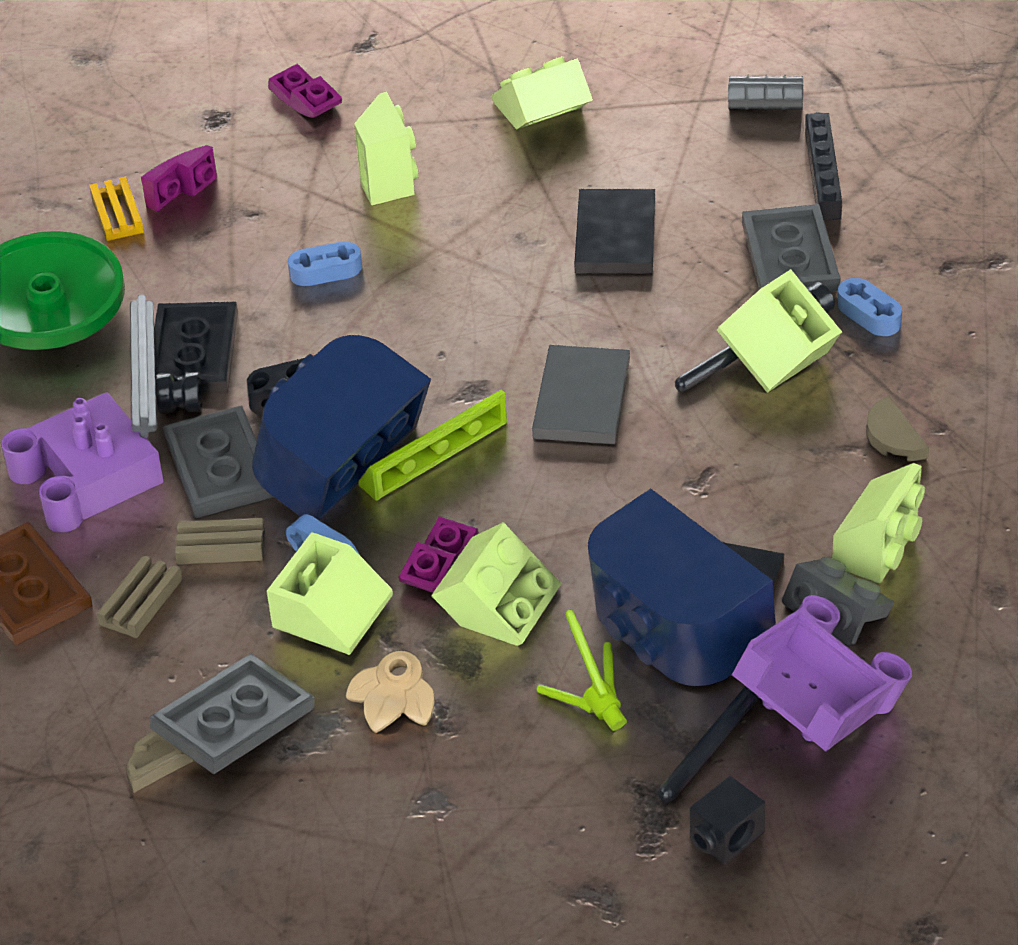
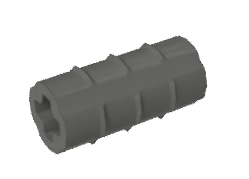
M767 74L765 76H729L728 108L745 109L746 111L749 109H764L765 111L767 109L783 111L803 110V76H767Z

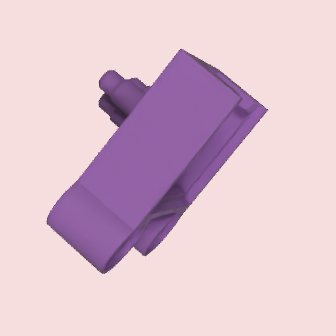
M108 392L88 401L78 398L73 402V408L29 428L12 430L2 438L1 447L7 472L13 482L18 484L36 482L44 475L47 467L56 475L45 480L39 487V496L45 522L52 531L59 533L72 531L79 527L83 520L164 482L158 451L147 438L140 437V432L132 431L131 419Z
M810 595L804 598L797 611L750 641L732 675L763 700L765 708L775 709L802 732V737L806 741H814L823 750L827 751L874 715L889 713L911 679L912 670L904 659L890 652L877 653L871 664H867L831 635L840 620L838 608L826 598Z

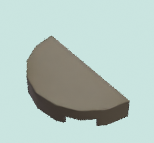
M890 396L877 401L869 410L867 417L866 435L870 444L886 456L890 452L895 455L907 456V461L928 459L929 447Z
M152 731L134 744V752L128 760V765H126L127 778L133 793L195 760L155 731Z

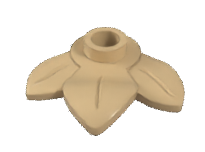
M407 651L389 653L380 661L378 666L360 671L352 678L346 693L347 700L359 703L364 702V715L374 733L389 726L402 713L415 723L425 726L432 716L435 703L433 689L422 679L423 670L419 659ZM396 668H407L402 675L392 674V671Z

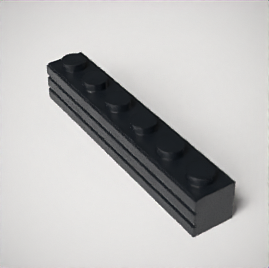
M816 112L806 114L805 137L815 204L820 206L823 220H841L842 195L829 113Z

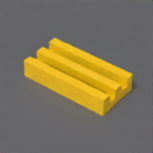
M126 176L119 178L120 184L113 185L112 180L104 181L105 187L100 189L97 183L89 185L107 241L144 233L142 220ZM117 195H123L133 224L127 225ZM109 197L119 228L112 229L102 199Z

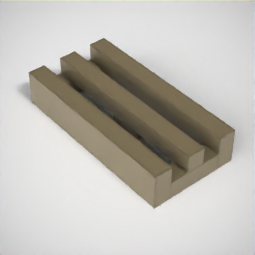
M263 518L177 522V547H175L177 565L263 561L265 534Z
M143 555L97 612L99 625L138 638L183 580L181 568L172 565L170 569H167L166 563L160 560L152 564L151 557ZM158 579H161V581L158 583V585L154 588V590L151 592V594L147 597L146 594L149 592V590L152 588V586L156 583V581H157ZM139 608L129 622H126L134 609Z

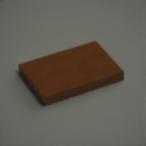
M29 521L0 535V627L15 646L93 606L90 594Z

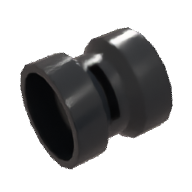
M199 371L186 372L183 376H178V379L171 373L157 374L156 397L160 414L174 413L177 407L185 409L187 412H202L203 391Z

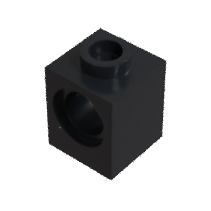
M732 776L727 777L690 807V838L694 845L703 853H710L724 865L765 831V801Z

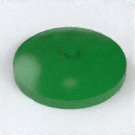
M46 231L19 236L0 244V344L29 350L66 346L83 340L102 329L120 309L125 294L122 267L116 255L101 242L77 233Z

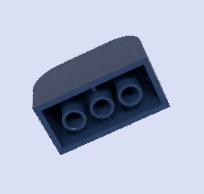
M347 335L332 340L315 356L312 354L307 355L301 361L293 376L288 380L282 378L271 390L269 399L264 407L252 460V468L257 481L268 493L300 517L308 514L320 521L359 483L368 467L389 455L417 427L431 378L376 339L361 335Z
M651 488L600 522L590 534L588 554L598 618L615 640L624 641L634 649L636 655L643 663L647 665L652 664L673 681L685 685L703 686L726 679L734 672L750 641L776 625L773 580Z

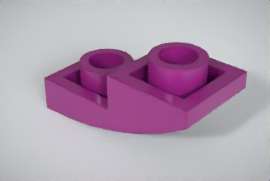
M298 63L269 78L268 88L285 104L305 116L314 118L342 103V97L321 76L312 79Z
M205 145L186 151L166 160L141 177L146 207L158 212L181 192L194 197L216 179L217 172L213 147Z
M439 516L425 543H416L398 577L399 581L434 592L470 539L479 534L478 528Z

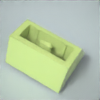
M564 57L548 61L543 64L542 68L533 72L531 68H527L511 74V78L500 82L501 89L491 95L494 104L516 130L582 108L593 100L578 58L565 62Z
M387 92L380 93L354 123L360 183L371 206L415 195L413 179L418 178L417 165L414 157L411 156V149L416 147L412 128L404 126V117L400 106L393 105Z
M791 269L756 292L717 329L718 333L767 393L828 353L842 333Z
M912 463L869 482L833 535L832 558L843 563L846 566V572L880 584L890 569L895 570L899 566L904 553V546L908 540L915 541L922 526V517L918 516V508L925 493V486L920 485L921 465Z
M502 522L470 539L431 596L461 627L518 646L523 644L562 583Z
M311 532L267 590L272 627L350 655L393 596V591L350 545Z

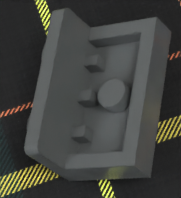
M822 557L819 560L796 564L782 597V603L795 612L807 596L815 595L826 598L840 612V620L831 635L845 645L856 643L865 622L888 617L894 601L881 594L880 587L875 583L865 579H857L846 572V566L840 561L829 557Z

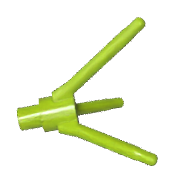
M569 609L565 612V616L592 680V686L585 691L583 697L545 685H538L536 690L540 694L577 706L588 713L594 712L599 720L604 719L612 731H617L627 723V720L620 711L621 702L617 698L614 688L612 644L605 642L603 645V681L575 613Z

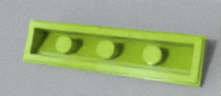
M502 389L371 465L359 480V486L376 501L507 423L505 392Z

